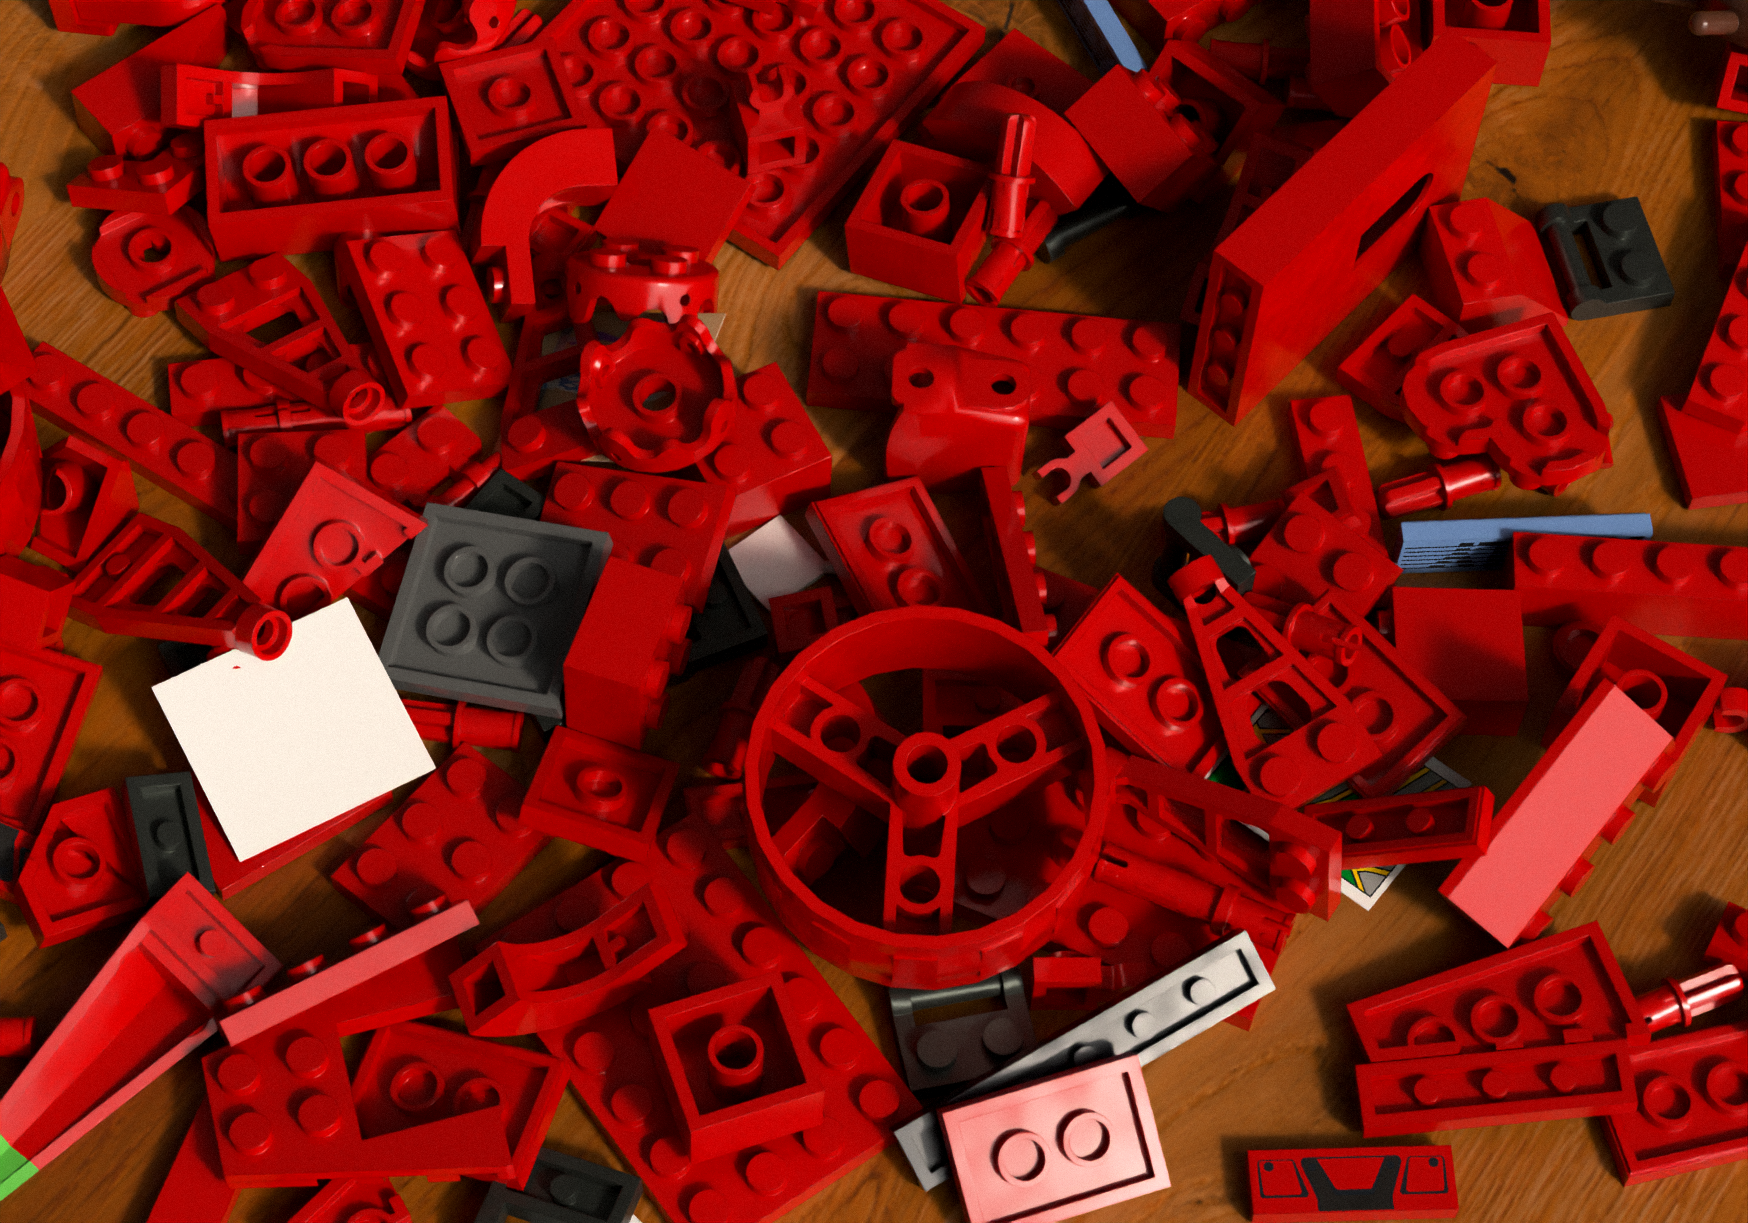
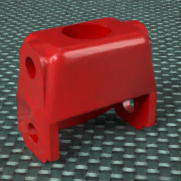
M907 342L906 350L897 352L893 358L891 401L894 406L900 409L885 433L883 476L885 479L893 482L918 475L927 493L980 491L981 468L1006 466L1011 487L1015 486L1021 476L1030 422L1032 383L1028 365L1019 360L955 345ZM922 373L929 376L933 383L926 388H917L910 383L909 378L914 374Z

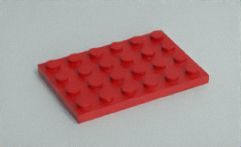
M695 811L655 836L645 864L619 857L473 946L474 957L496 941L511 944H530L561 937L593 922L647 883L665 887L688 945L649 972L653 984L628 1000L596 1015L558 1028L531 1033L530 1035L544 1054L568 1059L573 1071L567 1086L629 1172L641 1178L643 1191L666 1223H773L894 1144L895 1140L888 1128L921 1110L923 1106ZM780 969L825 1090L823 1124L691 1165L648 1044L647 1010Z

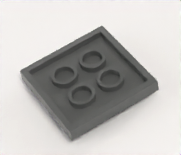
M427 502L423 517L428 519V526L416 535L378 655L394 688L562 719L565 709L563 664L611 554L614 543L609 533Z

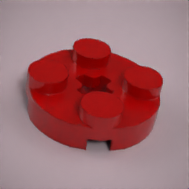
M183 205L180 207L181 210H176L170 216L114 211L105 218L99 227L100 237L95 243V247L92 246L91 254L97 281L102 290L112 300L125 305L132 315L148 318L156 315L159 311L174 309L175 300L200 289L206 284L215 282V244L207 221L192 207ZM153 247L158 253L167 250L170 252L161 261L153 263L144 261V251Z

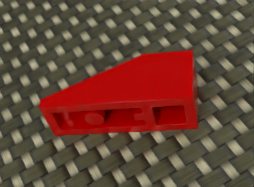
M219 3L215 4L71 90L78 127L103 155H119L123 160L143 161L152 157L159 148L170 142L178 128L161 126V65L178 63L217 69L231 49L225 9Z

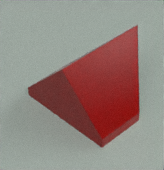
M73 433L41 451L43 458H40L43 470L42 505L36 521V536L33 537L30 548L79 574L124 529L140 506L129 460L77 433Z

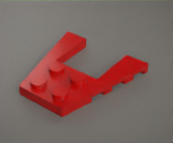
M457 936L233 1046L227 1045L201 1058L223 1174L229 1189L318 1186L317 1179L356 1178L358 1185L385 1184V1177L427 1176L428 1182L461 1181L460 1175L497 1173L498 1180L516 1178L498 1105L373 1138L362 1139L340 1038L459 1008L448 975L464 965Z

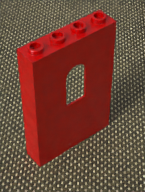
M1448 28L1214 249L1188 383V394L1235 427L1418 248L1428 207L1460 201L1498 62L1488 56L1480 46L1466 41Z

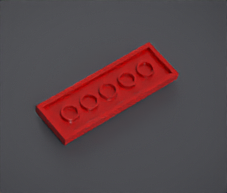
M818 291L806 405L896 414L900 408L894 406L891 401L892 365L895 354L906 350L907 342L955 345L1019 360L1028 365L1032 383L1029 426L1072 430L1096 410L1112 400L1138 436L1173 439L1176 428L1182 324L999 307L988 308L978 305ZM922 373L914 374L909 378L910 383L917 388H926L933 383L929 376Z

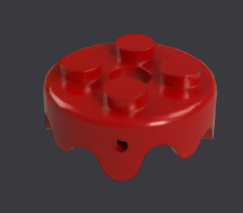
M426 0L405 68L423 80L440 81L438 64L487 53L497 48L508 36L509 24L513 18L517 0Z
M606 238L602 240V248L578 252L570 256L567 261L564 299H568L569 316L574 323H588L593 317L596 304L605 306L610 303L613 305L617 317L624 322L632 321L643 312L651 309L660 310L663 313L665 323H676L684 314L697 317L698 313H717L720 273L713 264L698 259V248L685 245H665L662 247V251L638 249L639 242L622 238Z
M684 314L676 323H661L648 318H636L629 323L626 332L614 343L603 345L598 340H590L582 351L580 358V381L576 396L577 406L590 441L605 457L619 466L637 472L662 473L682 469L697 463L713 452L725 439L735 420L739 399L731 360L717 346L705 324L693 315ZM666 391L676 396L674 402L666 409L652 411L643 407L645 400L653 393Z

